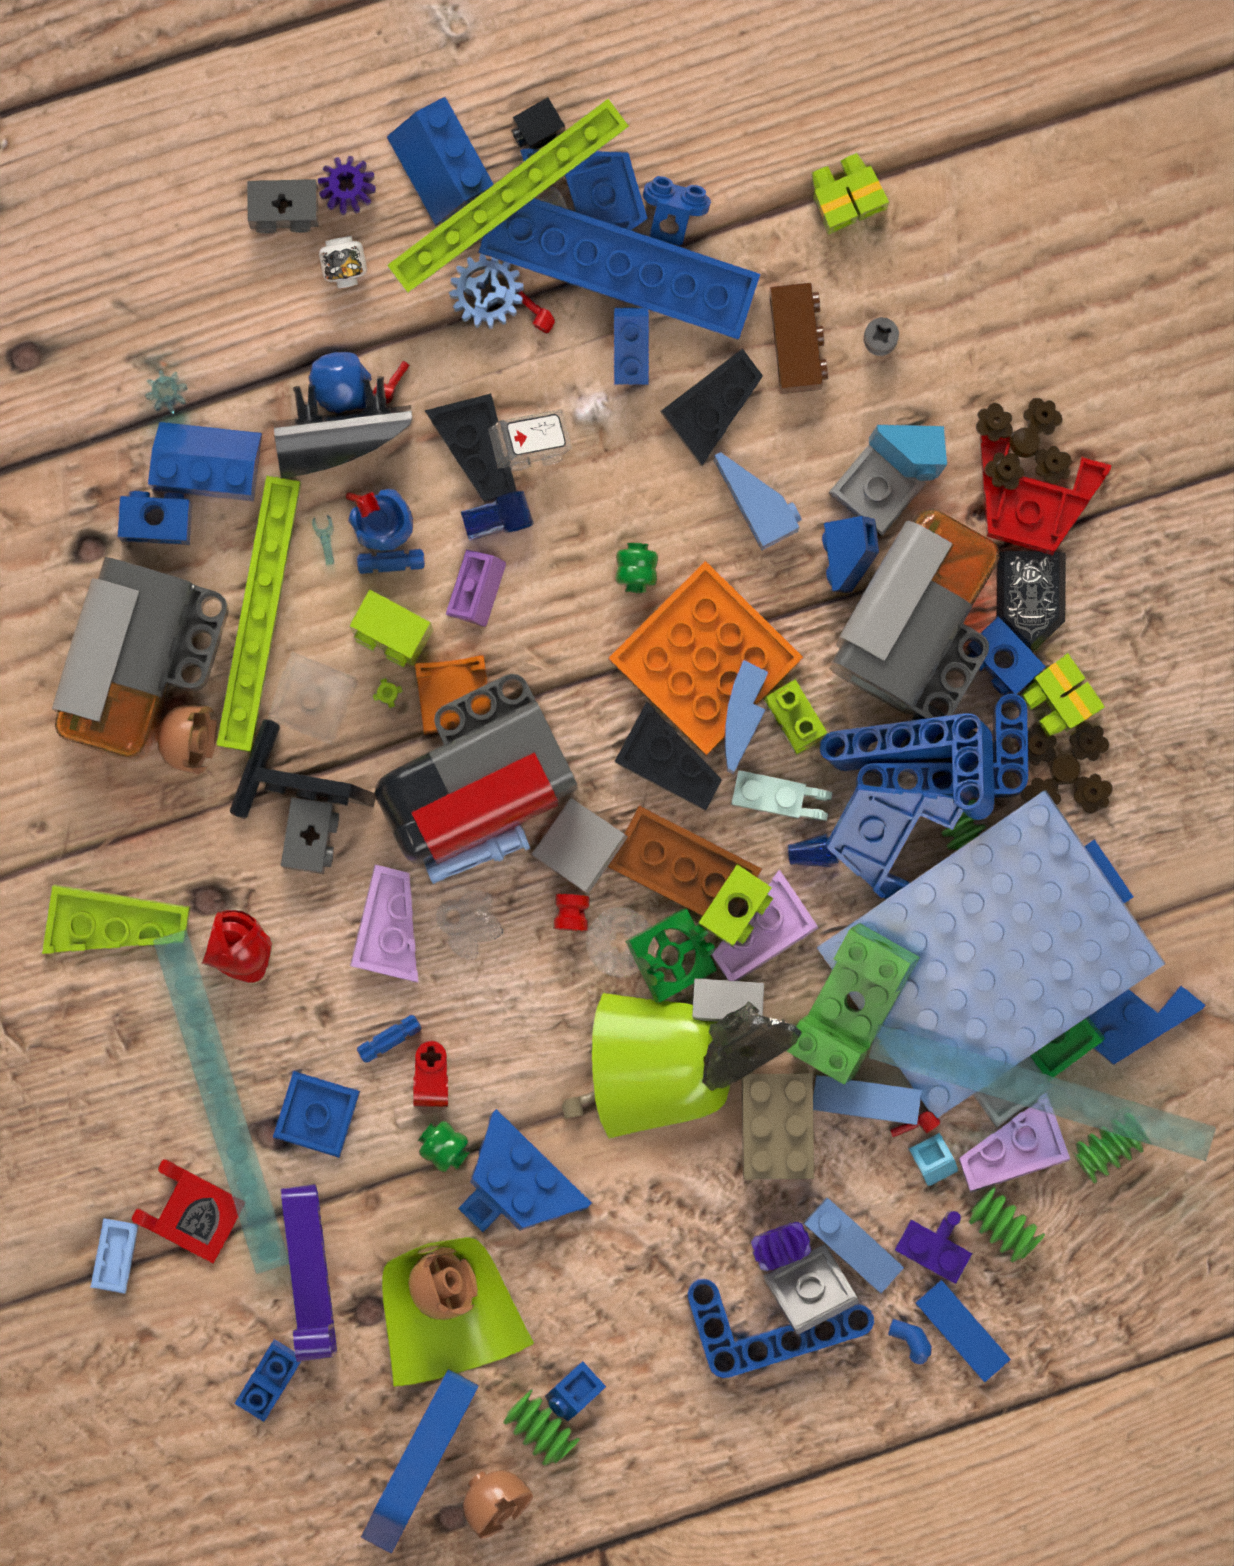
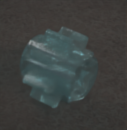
M159 370V378L155 381L152 379L147 380L150 387H152V392L145 394L147 400H157L154 405L155 411L159 412L163 406L168 407L171 414H173V406L178 404V402L183 405L186 404L185 399L181 396V392L186 391L188 386L184 383L177 385L179 379L177 372L168 377L165 376L162 370ZM171 385L174 394L172 397L166 395L162 399L159 390L161 387L167 389Z

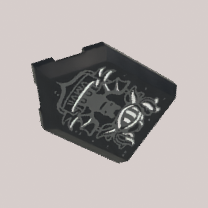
M1039 551L997 552L996 618L999 617L1033 653L1065 622L1066 553L1055 552L1053 555Z

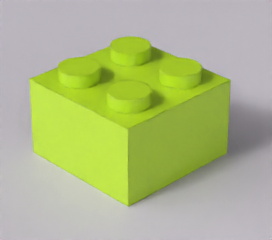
M370 589L349 625L354 634L353 638L356 639L355 642L371 651H374L375 647L384 650L386 659L403 668L406 663L412 666L415 665L433 632L431 622Z

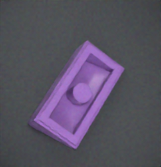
M466 549L446 615L485 627L506 566L505 561L493 555Z

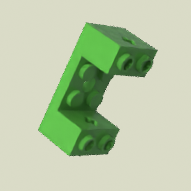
M861 923L849 929L833 958L837 962L809 1014L800 1019L784 1048L788 1053L844 1085L855 1077L920 959L919 956ZM856 991L863 995L865 1005L862 1010H853L848 1006L847 996L850 992Z

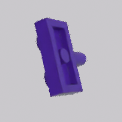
M949 1211L945 1214L936 1233L910 1219L894 1249L954 1284L957 1283L973 1254L948 1240L955 1225L961 1221V1216L956 1211Z

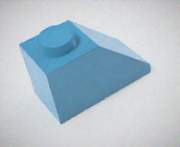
M877 425L869 437V445L904 477H916L919 481L934 480L940 476L947 466L944 426Z

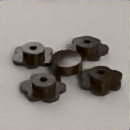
M1033 398L1029 402V409L1023 413L1024 419L1029 421L1028 428H1020L1014 432L1010 424L1012 415L1009 412H1004L1000 404L992 403L987 409L983 408L978 411L979 421L976 423V431L980 435H988V439L992 442L998 441L1000 437H1010V448L1015 453H1009L1006 456L1002 453H996L993 456V461L986 464L985 473L992 478V484L995 487L1003 485L1007 490L1017 488L1019 479L1024 476V469L1019 466V457L1029 458L1035 455V462L1038 464L1035 467V472L1039 476H1044V480L1047 483L1055 485L1060 479L1069 477L1070 470L1068 467L1072 463V458L1068 453L1060 452L1056 446H1051L1048 450L1041 449L1038 451L1040 445L1038 434L1043 431L1044 434L1051 435L1055 427L1062 423V415L1059 411L1055 410L1056 405L1053 401L1048 400L1044 402L1040 398Z
M1086 722L1080 723L1076 728V733L1072 734L1069 738L1070 744L1074 746L1072 749L1073 755L1060 754L1056 757V752L1053 748L1057 743L1055 736L1048 737L1040 725L1034 727L1032 732L1028 731V758L1030 763L1038 765L1041 760L1044 762L1052 761L1050 773L1053 779L1043 781L1041 778L1035 777L1031 781V785L1026 786L1021 792L1022 799L1028 802L1046 790L1054 803L1058 805L1061 802V796L1056 793L1058 791L1057 782L1060 784L1075 782L1077 792L1074 794V800L1076 803H1082V808L1085 812L1094 813L1099 807L1106 808L1109 805L1108 796L1113 791L1112 784L1106 780L1102 781L1101 776L1096 773L1092 774L1089 778L1085 776L1079 777L1081 766L1078 761L1086 758L1090 761H1096L1100 756L1099 753H1104L1108 750L1109 741L1103 737V728L1100 726L1092 727ZM1087 739H1090L1092 741L1091 745H1088L1086 743ZM1035 743H1040L1041 747L1037 748ZM1090 790H1095L1096 795H1091Z

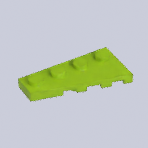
M53 885L42 954L137 945L182 943L186 941L191 907Z

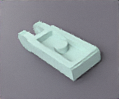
M738 770L731 805L796 819L804 817L827 821L828 813L823 810L801 807L804 796L826 801L831 800L832 792L806 787V784Z

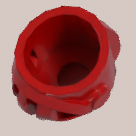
M240 910L217 912L212 925L207 950L201 964L216 968L225 975L243 982H258L266 973L272 953V942L259 922L249 914Z

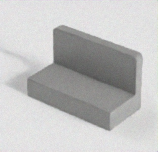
M695 978L692 1018L702 1021L761 1024L764 983Z

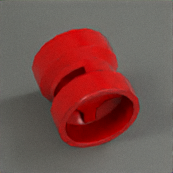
M556 894L555 905L559 908V912L554 918L553 929L588 931V920L585 917L584 911L590 906V896Z

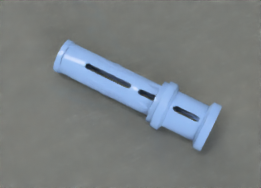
M519 824L440 864L433 860L426 863L425 867L432 883L435 884L492 859L500 862L504 860V856L522 848L525 850L531 848L523 827Z

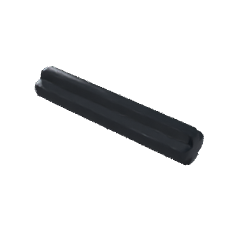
M268 719L262 721L230 808V813L233 816L242 819L248 817L260 784L254 781L256 767L266 768L280 730V725L277 722Z

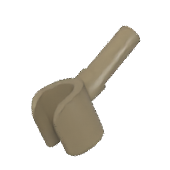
M594 1091L586 1095L566 1099L562 1104L564 1117L582 1116V1104L595 1100Z

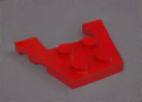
M980 435L986 537L1053 555L1108 476L1112 465L1082 457L1072 490L1025 476L1019 479V485L1016 489L1007 490L1003 485L995 487L992 484V478L985 473V466L988 462L993 461V456L996 453H1002L1004 456L1008 454L1010 437H1000L998 441L992 442L988 439V435Z

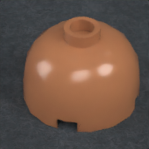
M183 704L171 709L162 719V722L158 723L154 739L158 743V749L163 760L168 765L180 771L200 774L206 770L207 767L201 765L204 763L205 758L212 759L217 742V720L210 719L209 712H214L211 707L199 704Z
M441 1247L423 1256L416 1262L409 1275L408 1285L414 1304L423 1314L433 1319L448 1320L472 1310L474 1306L471 1305L472 1298L477 1296L476 1277L470 1264L465 1258L459 1260L457 1256L452 1254L457 1252L452 1248Z
M496 1470L488 1474L482 1471L476 1474L468 1483L470 1489L467 1491L463 1502L464 1517L479 1538H489L504 1529L501 1523L512 1516L514 1521L522 1514L533 1499L532 1491L524 1481L509 1471Z

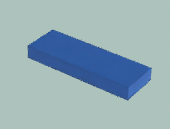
M942 1280L915 1302L983 1382L990 1379L1011 1360Z

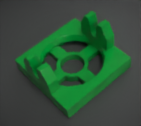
M681 909L625 941L656 1003H660L694 984L695 978L703 979L717 971L710 956L714 953L715 946L713 943L705 941L704 937L708 935L707 930L700 925L694 924L687 909ZM665 930H678L687 935L689 939L680 944L670 942ZM654 937L659 945L655 958L648 954V947ZM666 946H673L678 952V960L674 965L668 966L662 961L661 954ZM695 949V964L691 972L686 975L681 965L684 954ZM661 967L670 969L676 981H664L665 976L663 972L656 970Z

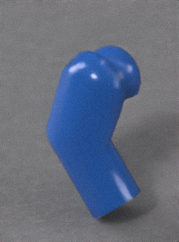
M892 1319L888 1335L907 1342L911 1350L909 1358L915 1364L926 1363L928 1357L932 1354V1346L923 1329Z

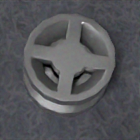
M880 317L872 320L864 333L863 341L867 350L877 356L891 353L899 339L898 327L888 318Z

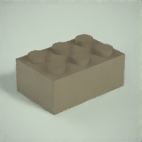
M813 1073L742 1074L743 1179H814Z

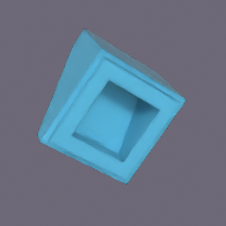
M940 1133L909 1148L928 1186L958 1171L955 1159Z

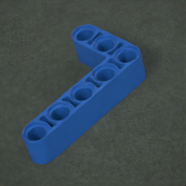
M1011 693L1001 697L993 711L994 798L1016 797L1024 790L1028 782L1027 706L1022 697ZM1005 703H1013L1019 710V717L1013 720L1005 718L1001 713V706ZM1011 737L1016 739L1020 746L1019 752L1016 754L1006 753L1001 745L1004 738ZM872 763L862 767L856 777V787L857 785H864L862 778L866 773L873 772L881 778L882 783L880 787L953 795L952 763ZM978 763L970 764L967 772L975 770ZM903 772L911 773L916 778V786L912 789H903L898 784V775ZM937 772L946 773L951 780L950 787L947 789L935 787L932 781L933 775ZM1005 772L1016 773L1020 778V786L1015 789L1007 788L1002 782V775ZM976 794L971 798H979L980 794Z
M964 713L833 731L826 734L820 742L821 755L840 771L859 770L865 765L872 763H912L952 757L953 797L957 806L974 820L986 818L994 808L992 733L974 714ZM978 728L975 736L966 739L967 734L972 729ZM940 733H944L942 740L934 744L935 737ZM911 737L909 744L900 748L902 741ZM878 741L876 748L868 752L869 746ZM845 746L843 753L835 757L836 751L840 747ZM979 761L975 770L967 772L970 764ZM980 794L978 801L969 806L968 803L971 797Z
M697 1279L691 1283L687 1292L708 1365L712 1373L721 1378L733 1377L864 1336L870 1332L874 1325V1316L871 1310L864 1305L856 1304L826 1320L830 1321L834 1327L831 1338L827 1340L818 1339L815 1335L814 1326L800 1333V1345L797 1349L789 1351L782 1347L781 1338L784 1333L794 1331L791 1324L734 1341L716 1284L709 1279ZM701 1284L709 1285L713 1290V1298L707 1304H699L693 1298L694 1289ZM855 1310H861L867 1316V1323L860 1330H854L848 1324V1317ZM710 1318L721 1320L724 1326L722 1334L716 1338L708 1337L704 1333V1324ZM756 1341L763 1342L767 1347V1355L760 1361L750 1359L747 1352L750 1344ZM720 1352H728L734 1358L733 1367L728 1371H719L714 1366V1359Z
M449 1369L447 1370L362 1533V1539L392 1554L479 1387L478 1384Z

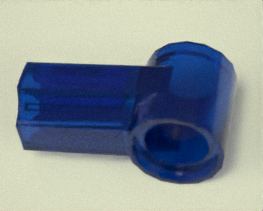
M524 491L508 493L496 498L495 502L461 511L469 541L502 531L504 533L519 531L534 524Z

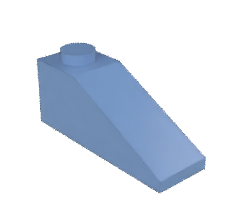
M720 452L714 455V462L761 551L799 531L798 522L802 519L793 502L787 504L782 495Z
M825 1198L803 1223L880 1293L888 1287L904 1268L828 1198Z

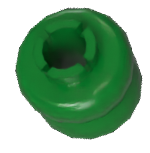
M627 543L628 549H621L616 554L618 568L615 581L619 585L626 586L625 592L647 593L646 587L655 586L657 583L656 567L658 554L655 551L648 550L649 544Z
M441 1121L437 1127L431 1123L418 1139V1142L420 1141L423 1144L419 1149V1155L423 1159L432 1162L440 1172H446L451 1166L457 1170L470 1153L464 1150L468 1145V1138L459 1132H455L454 1128L446 1121Z

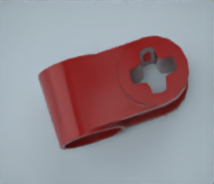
M426 1041L416 1051L415 1076H413V1107H448L447 1055L443 1045L437 1041ZM430 1046L434 1047L435 1053H441V1059L435 1060L434 1066H428L427 1060L421 1059V1053H426Z

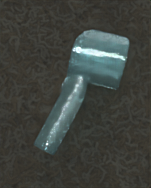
M327 515L328 527L326 529H318L314 517L312 527L315 534L320 537L326 565L335 564L330 537L334 531L332 519Z

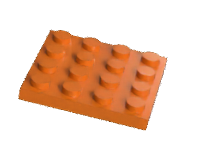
M705 561L608 660L707 756L725 738L728 704L743 660L768 672V676L754 702L755 705H758L804 657Z

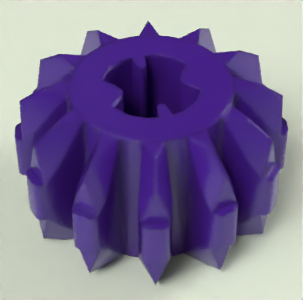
M348 156L346 165H342L340 158L336 157L334 158L336 168L333 169L325 165L323 171L328 177L318 178V184L325 187L319 192L320 198L329 199L327 206L330 210H333L340 204L341 215H346L348 206L351 205L353 211L357 214L360 212L358 202L360 201L364 205L369 206L371 199L366 194L376 193V186L369 183L375 179L374 173L372 171L365 172L367 167L365 161L359 162L354 167L353 156ZM348 179H351L354 188L351 191H348V188H346V192L342 191L340 182L346 180V183H348Z
M799 1222L788 1223L755 1236L751 1241L755 1261L758 1262L760 1269L765 1271L801 1260L812 1251L809 1235L802 1223Z

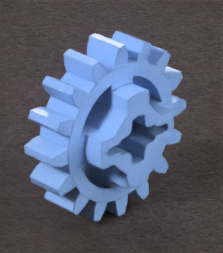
M480 254L478 262H474L471 257H468V267L466 269L459 265L456 267L460 278L454 277L450 279L451 285L457 287V289L449 292L450 298L459 300L453 305L455 312L464 310L462 320L466 322L473 317L476 328H479L482 321H487L489 329H493L494 320L496 319L503 325L506 324L505 314L508 313L515 316L517 311L513 304H522L523 298L516 294V292L524 290L523 283L514 282L520 276L519 271L509 272L510 263L503 262L501 265L498 259L492 258L489 261L486 260V256ZM485 270L483 274L476 278L470 277L477 271ZM498 273L504 276L510 289L500 285L497 280ZM489 279H491L492 291L494 293H488L484 302H482L481 290L479 289H484L486 284L489 283ZM463 292L473 296L476 301L474 309L466 302ZM498 303L503 305L495 311L488 312L489 308Z

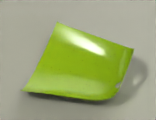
M608 993L602 994L596 1009L593 1025L592 1073L595 1102L600 1122L609 1139L702 1118L718 1111L726 1103L733 1075L734 1057L723 1022L694 1020L692 1018V1004L671 1001L656 1003L653 999ZM722 1049L727 1055V1068L724 1072L719 1064V1055ZM707 1054L711 1058L710 1067L706 1066L703 1061L704 1056Z
M465 1237L425 1244L393 1258L385 1265L382 1275V1294L394 1387L439 1379L445 1376L448 1369L455 1373L467 1371L508 1357L534 1344L494 1261L486 1248L477 1239ZM433 1246L439 1247L432 1251L441 1247L452 1248L457 1251L452 1254L457 1256L459 1260L465 1258L475 1274L478 1288L477 1296L472 1298L471 1305H474L472 1310L453 1319L440 1320L426 1316L417 1308L411 1298L408 1283L409 1275L416 1262L432 1252L418 1253L423 1249Z

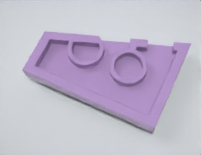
M374 865L350 963L351 967L418 982L409 873Z
M780 869L769 884L772 889L768 895L773 900L763 915L756 912L749 922L754 929L744 944L737 941L731 947L722 941L712 954L713 959L728 981H739L818 929L817 924Z
M1048 1094L1038 1099L1036 1103L1024 1112L1015 1116L1009 1123L994 1134L992 1133L959 1158L970 1193L1070 1160Z

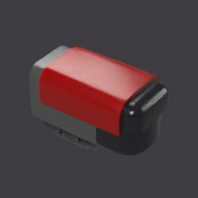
M508 674L439 708L435 714L434 722L444 745L385 774L377 781L375 796L401 852L408 861L413 864L422 865L432 860L440 864L519 824L527 822L558 806V799L577 790L578 786L527 682L518 674ZM511 682H516L523 688V693L515 700H510L503 694L505 686ZM481 697L487 698L492 703L490 711L485 715H478L472 710L474 701ZM447 713H455L460 717V724L455 730H446L441 726V719Z

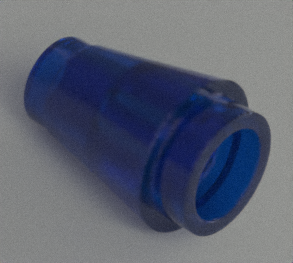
M828 833L796 842L795 844H788L790 865L797 864L831 868L832 864H837L840 860L827 848Z

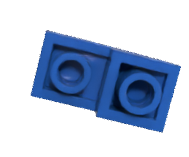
M274 1339L234 1404L264 1422L301 1363L296 1361L295 1351Z

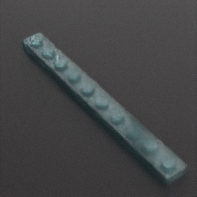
M184 930L153 940L256 1274L289 1264L288 1252L188 931Z
M883 1024L878 1025L869 1054L870 1059L1203 1161L1207 1159L1216 1127Z

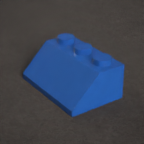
M446 97L418 110L387 136L389 143L435 226L449 219L494 185Z
M159 422L151 453L148 485L152 491L254 501L262 433Z

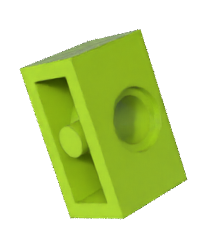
M736 865L698 925L731 947L737 941L744 944L754 929L749 922L756 912L763 915L773 900L768 895L772 887L739 865ZM736 898L744 900L748 906L747 914L740 918L733 917L728 911V903Z

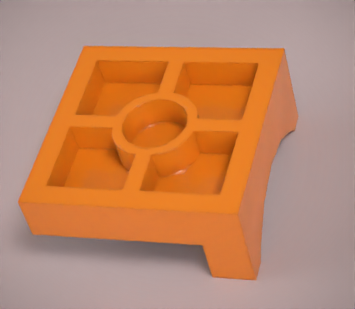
M484 655L452 661L415 664L424 735L438 733L434 718L439 708L488 684ZM478 698L472 704L473 712L478 715H485L491 709L490 700L487 698ZM447 713L441 719V726L446 730H455L460 724V717L455 713Z

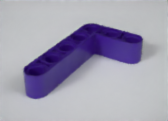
M317 1185L281 1188L297 1329L293 1330L296 1361L332 1358L337 1355V1344Z

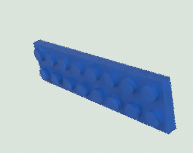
M535 198L486 234L478 251L480 254L641 308H648L650 311L737 340L740 338L761 275Z

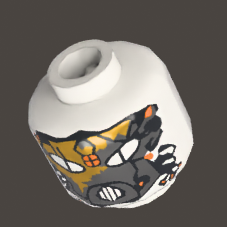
M352 236L325 241L326 246L319 251L324 279L328 282H337L338 288L357 285V278L365 275L367 272L362 244L353 241Z

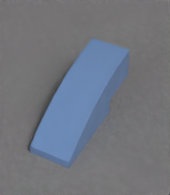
M745 660L742 662L733 685L725 723V758L727 772L734 774L765 712V709L755 705L754 702L768 676V672Z
M816 1075L813 1110L917 1125L922 1090L850 1080L844 1085L832 1077Z

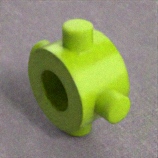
M387 678L381 679V685L378 687L377 693L373 694L374 701L380 700L382 703L388 704L389 708L395 707L394 702L398 698V693L403 692L402 687H396L388 682Z

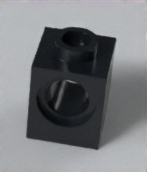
M549 97L513 117L515 128L510 130L520 148L526 146L527 149H540L566 131L565 125Z

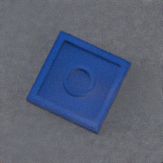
M293 1071L273 1138L340 1158L360 1091Z

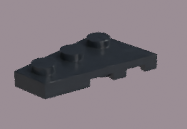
M744 349L739 350L660 411L700 466H703L713 448L722 438L732 420L763 377Z
M491 393L425 410L426 415L484 503L517 494Z
M256 767L254 781L264 784V791L285 795L287 789L296 791V796L304 799L316 800L317 796L328 798L327 802L337 805L348 806L350 802L374 807L375 793L356 785Z

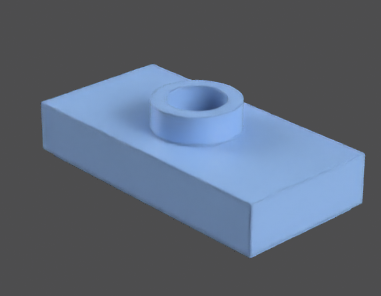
M103 1218L90 1288L126 1294L138 1233V1224Z

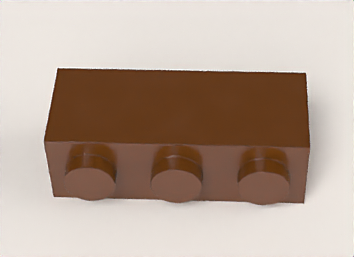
M811 283L770 287L769 297L780 394L821 390L822 380H828V368L826 359L820 360L819 346H824L822 325L816 326L815 313L820 312L819 292H812Z

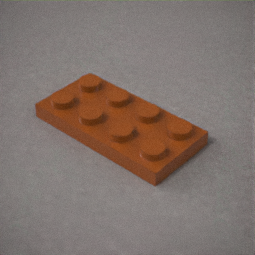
M640 805L624 833L628 838L607 867L702 917L736 865H739L757 878L762 868ZM739 898L731 900L728 903L729 913L733 917H738L745 901Z

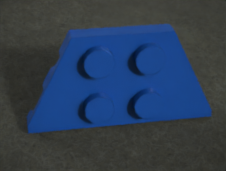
M497 1109L490 1115L488 1128L478 1153L479 1157L470 1183L519 1231L534 1227L538 1223L558 1219L569 1213L586 1210L592 1204Z

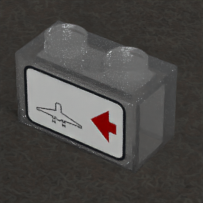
M562 409L501 420L488 429L498 469L511 467V471H520L531 467V462L542 461L543 465L555 464L562 461V456L573 449Z

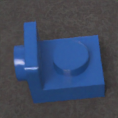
M582 1361L545 1395V1398L549 1401V1407L557 1416L569 1421L606 1386Z

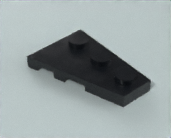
M646 701L614 763L706 811L722 779Z

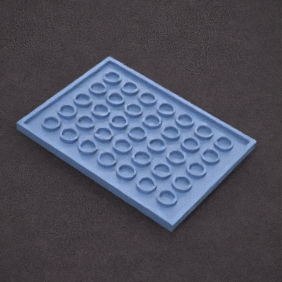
M1046 790L817 947L833 970L837 962L833 958L849 929L861 923L920 957L877 1036L913 1089L922 1090L921 1100L929 1112H932L936 1118L1166 964ZM856 991L850 992V997L859 1010H862L865 1005L863 995Z

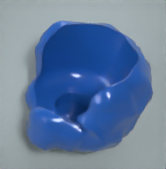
M334 352L321 356L312 363L311 372L308 377L309 384L315 385L316 400L321 407L337 414L346 410L366 408L362 379L369 377V381H371L372 378L356 354L351 352Z
M385 489L381 490L378 495H375L381 510L369 513V516L364 518L361 517L357 506L349 513L348 522L353 527L359 544L368 549L380 551L394 550L405 543L413 533V517L409 506L396 490Z

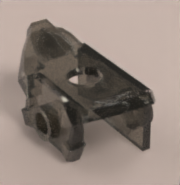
M748 1001L740 1009L728 1013L722 1020L710 1025L709 1034L713 1040L708 1045L702 1083L711 1091L727 1087L732 1082L740 1080L792 1048L797 1043L802 1032L795 1025L786 1023L784 1019L776 1020L758 1015L759 1010Z

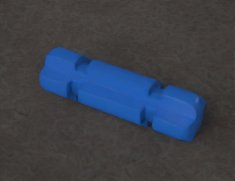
M410 549L409 553H404V550L376 552L377 556H372L371 553H360L357 557V566L360 574L373 573V570L378 569V573L406 571L405 567H410L411 570H419L425 566V557L422 549Z
M409 1015L401 1020V1024H394L373 1037V1041L370 1043L366 1041L358 1046L357 1052L361 1059L368 1063L377 1058L378 1053L381 1052L383 1054L405 1041L406 1036L409 1035L411 1037L420 1032L422 1028L414 1015Z

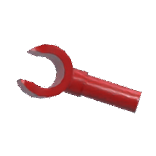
M520 291L518 295L523 298L522 303L532 313L537 315L532 325L548 334L555 324L553 315L549 310L536 305L523 291Z
M405 361L400 364L390 378L389 383H384L386 404L391 403L398 382L410 366ZM376 383V385H375V387H374V390H373V393H374V394L376 393V390H377V383Z
M352 492L346 494L347 500L356 503L362 518L369 516V513L381 510L373 492L362 496Z
M927 1110L918 1116L917 1125L903 1124L890 1129L892 1137H896L921 1126L923 1131L928 1134L939 1126L940 1120Z

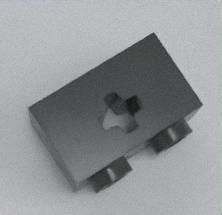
M316 179L247 181V208L250 229L256 228L258 233H275L277 228H290L291 232L305 233L310 232L311 227H319L318 185ZM282 201H287L288 207L285 213L280 214L278 207H280Z
M291 797L281 860L282 868L324 874L325 867L332 866L334 847L329 846L330 833H337L340 813L334 812L335 806L332 803ZM310 827L315 828V832L320 835L319 840H313L312 846H308L307 840L302 838L303 833H309Z

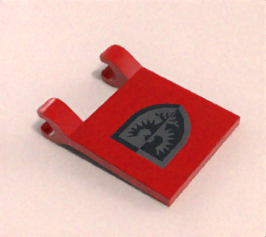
M163 1159L158 1167V1171L178 1182L159 1219L137 1208L131 1220L139 1226L214 1264L246 1201L175 1163Z

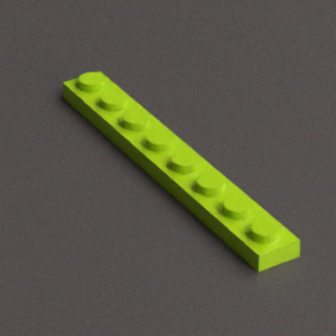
M609 99L605 100L387 265L406 292H411L626 130L629 125Z
M266 475L216 744L217 747L245 752L252 751L301 488L300 481Z

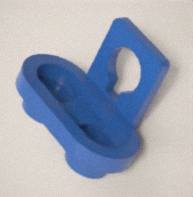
M657 176L653 181L646 183L643 190L644 200L656 206L650 231V237L682 245L689 216H703L709 212L711 200L706 195V190L701 186L689 185L682 187L674 185L667 177ZM668 214L676 216L675 222L679 226V230L676 233H666L660 227V222L667 219Z

